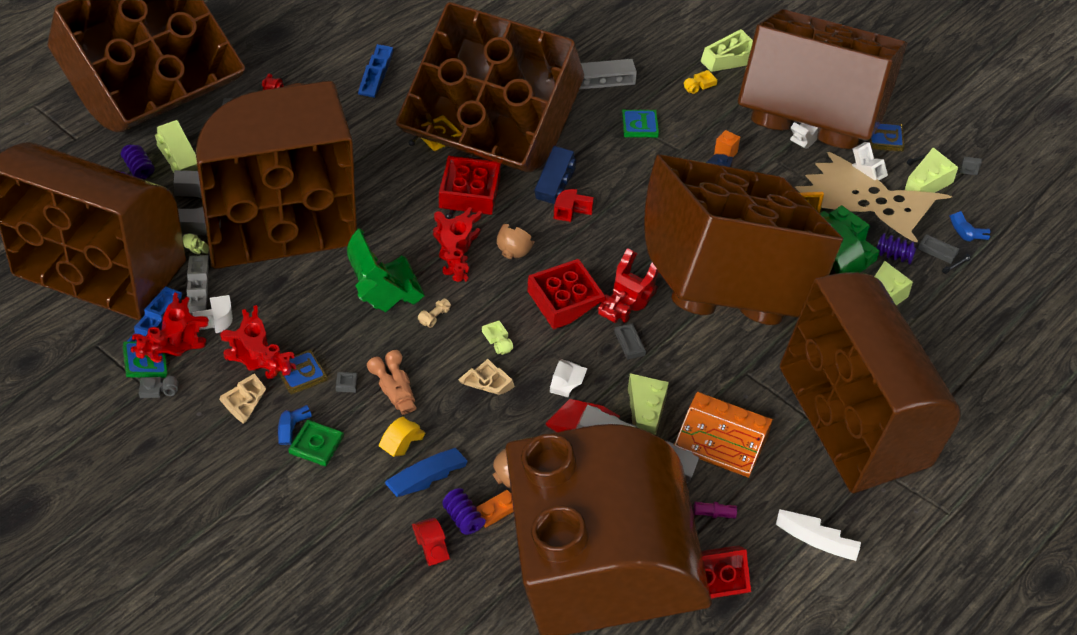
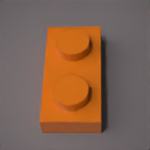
M508 490L477 507L481 517L486 520L485 528L514 512L512 495Z

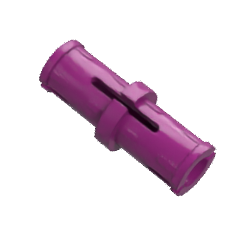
M695 501L693 514L712 516L715 519L717 517L736 519L737 506L723 505L718 502L703 503Z

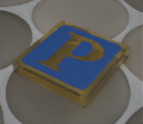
M881 122L871 139L868 140L871 149L903 152V124Z
M311 349L295 355L293 359L290 358V363L296 364V369L292 368L289 375L283 376L281 371L278 373L290 394L327 381V376Z

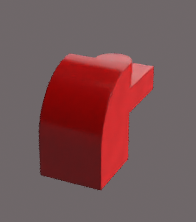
M568 189L561 192L556 198L553 219L571 222L574 212L592 215L594 197L577 195L578 189Z
M431 517L412 524L417 543L423 547L428 566L450 559L444 541L446 539L444 532L436 518Z

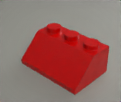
M737 545L701 551L711 598L751 592L747 550Z

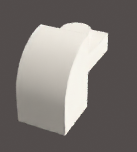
M794 122L791 126L794 134L790 140L807 149L817 140L819 128L804 123L798 125Z
M864 142L853 148L856 163L852 164L853 167L873 180H881L888 176L884 159H874L870 142Z
M229 295L210 298L211 309L192 312L194 317L205 316L209 319L208 326L200 327L199 330L215 328V333H219L231 325L233 317Z

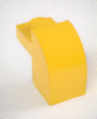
M400 417L388 427L379 443V447L393 457L405 455L411 441L422 440L425 432L420 429L417 423L411 422L405 417Z

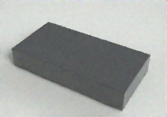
M927 234L918 246V250L952 264L959 252V248Z
M633 323L615 327L614 332L627 360L646 355V350Z

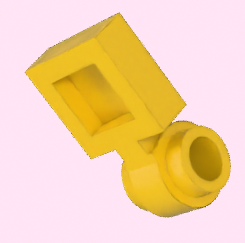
M709 70L695 74L694 79L688 78L684 81V88L692 94L697 93L700 87L704 90L717 85V79Z

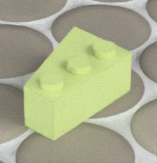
M740 29L705 47L701 62L711 72L747 66L753 40Z
M175 120L158 126L157 134L155 135L157 147L171 165L173 173L174 170L198 171L196 154L179 122Z
M932 148L908 177L905 190L935 193L954 183L958 167L935 148Z
M884 261L874 277L883 283L894 303L898 305L909 297L913 282Z
M630 374L628 393L630 396L633 425L656 435L669 382Z

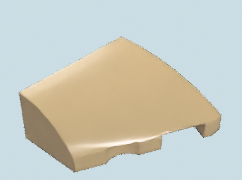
M489 359L475 370L471 368L458 379L461 384L497 395L504 394L515 387L513 380L503 370L497 368Z
M254 373L238 382L237 387L221 395L219 400L244 424L266 391V388Z

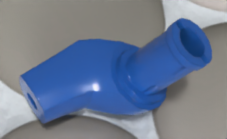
M962 211L949 215L955 231L963 240L969 242L973 239L989 240L990 235H983V233L990 234V229L974 228L966 221Z
M307 405L292 412L286 410L280 415L278 424L279 445H291L295 423L311 417L310 411L302 414L309 410Z

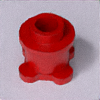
M270 73L262 81L263 90L284 87L282 79H274Z

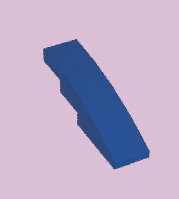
M377 44L374 55L372 54L369 65L366 66L358 95L375 98L390 64L394 51L393 47Z
M165 286L144 309L145 315L134 326V334L146 336L148 329L151 327H157L162 330L163 316L167 306L173 301V294L178 293V299L180 300L182 292ZM131 336L127 342H137V340H132Z
M453 448L404 469L386 480L385 484L396 497L429 488L433 481L447 478L450 471L465 467L467 460L456 448Z

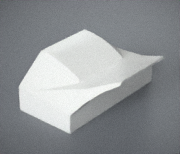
M561 359L553 375L550 393L569 397L571 390L582 384L587 368Z

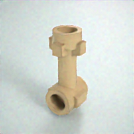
M445 298L437 301L436 307L429 313L425 310L421 311L418 315V320L424 326L432 328L437 322L435 317L440 313L443 314L449 311L451 307L450 302Z

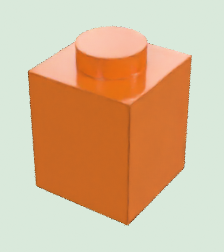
M725 130L716 139L714 155L725 154L734 157L738 153L740 136Z

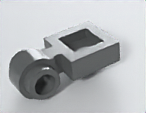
M167 376L163 383L161 377L141 378L139 397L160 398L161 392L167 396H173L178 391L179 382L174 376Z

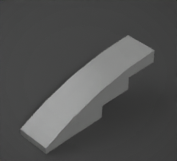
M208 255L189 256L187 271V297L190 298L187 305L189 313L207 310Z

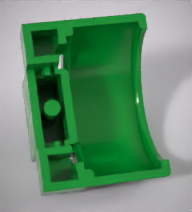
M842 205L830 214L825 211L820 213L843 237L833 264L836 274L860 273L877 261L880 250L866 241L869 229L868 223Z
M358 228L347 246L348 259L359 281L355 285L358 290V297L363 302L367 301L375 309L379 308L385 313L400 299L415 305L425 295L407 258L401 255L390 263L384 264L381 262L377 265L378 258L371 252L363 235L364 231Z

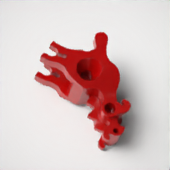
M468 207L463 214L453 219L445 218L444 214L440 211L434 214L437 227L433 229V236L441 245L439 257L445 260L449 266L448 269L444 266L442 272L444 275L455 274L452 276V279L456 282H460L463 279L465 282L468 281V276L464 273V270L466 273L469 272L468 264L465 262L468 257L463 254L470 249L471 242L480 234L479 228L474 232L471 231L472 225L482 217V212L478 211L477 214L471 215V207Z
M627 248L617 266L612 296L606 294L605 299L601 301L598 307V314L614 323H617L619 318L626 323L630 318L631 310L638 311L645 308L649 300L656 294L658 288L655 282L659 271L653 263H651L644 279L630 272L637 253Z
M174 293L173 301L167 306L163 316L162 330L157 327H151L148 329L146 336L141 334L132 335V340L136 339L137 342L136 346L131 347V352H136V356L142 359L144 355H147L153 362L159 363L162 361V356H159L161 353L182 356L187 350L204 348L206 339L198 337L197 332H199L200 327L208 326L209 319L205 316H192L187 306L190 298L185 297L179 303L178 293Z
M257 305L253 306L252 317L249 316L246 309L242 310L243 321L238 330H223L220 333L221 340L229 342L230 346H232V349H226L223 352L226 360L241 362L250 371L259 368L268 369L269 373L268 371L265 372V376L268 379L274 378L280 371L283 376L291 373L292 368L296 369V364L290 363V358H295L293 352L280 353L278 345L271 344L268 346L263 322L259 318Z

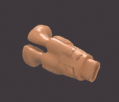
M392 350L385 356V364L392 375L387 374L384 362L380 357L371 358L367 362L368 371L380 378L379 385L395 408L400 410L402 415L415 411V398L410 387V380L406 372L399 369L402 362L401 352L399 350Z

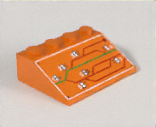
M697 392L674 445L692 452L700 460L749 478L769 436L773 419Z

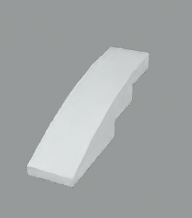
M779 509L776 521L777 526L813 547L856 561L861 542L841 538V530L820 526V518Z

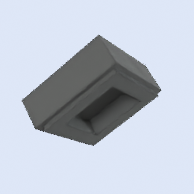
M964 156L960 173L978 175L981 159Z
M337 372L336 392L356 393L357 373Z

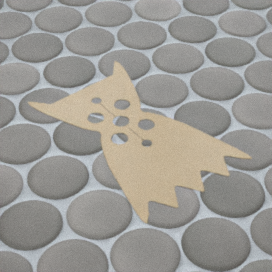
M831 152L827 153L833 163H815L823 174L805 175L812 182L813 186L795 187L800 193L823 192L821 208L835 210L842 205L852 212L873 211L888 226L914 242H918V240L912 233V230L934 201L952 197L946 194L922 191H889L878 179L873 180L853 167L850 162ZM877 187L880 189V192L872 194L869 192V188ZM857 190L859 193L853 194L852 191ZM901 195L905 200L903 202H896L893 198ZM885 198L887 200V203L882 205L876 203V199ZM860 200H867L870 204L862 207L858 202ZM886 208L893 209L894 214L885 215L883 210ZM905 208H910L911 211H910V212H906V211H904V209H905Z

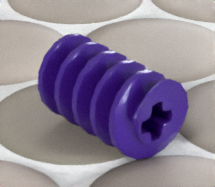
M131 144L123 147L121 157L134 177L145 180L154 173L155 167L140 145Z
M886 233L881 235L877 249L880 250V256L887 252V258H890L894 254V260L896 261L901 256V262L904 263L908 259L909 265H911L916 251L913 241L908 246L906 239L902 243H900L899 237L893 241V235L886 239Z
M457 488L445 496L442 505L456 526L460 528L461 533L465 535L473 534L485 525L486 520L481 517V513L477 511V507L473 505L472 500L468 499V495L463 493L464 490Z

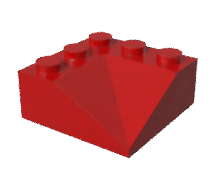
M448 156L439 190V208L466 211L468 207H471L474 213L481 211L482 214L492 215L501 177V164L494 161Z
M579 259L528 276L527 291L553 330L572 323L605 299V295Z

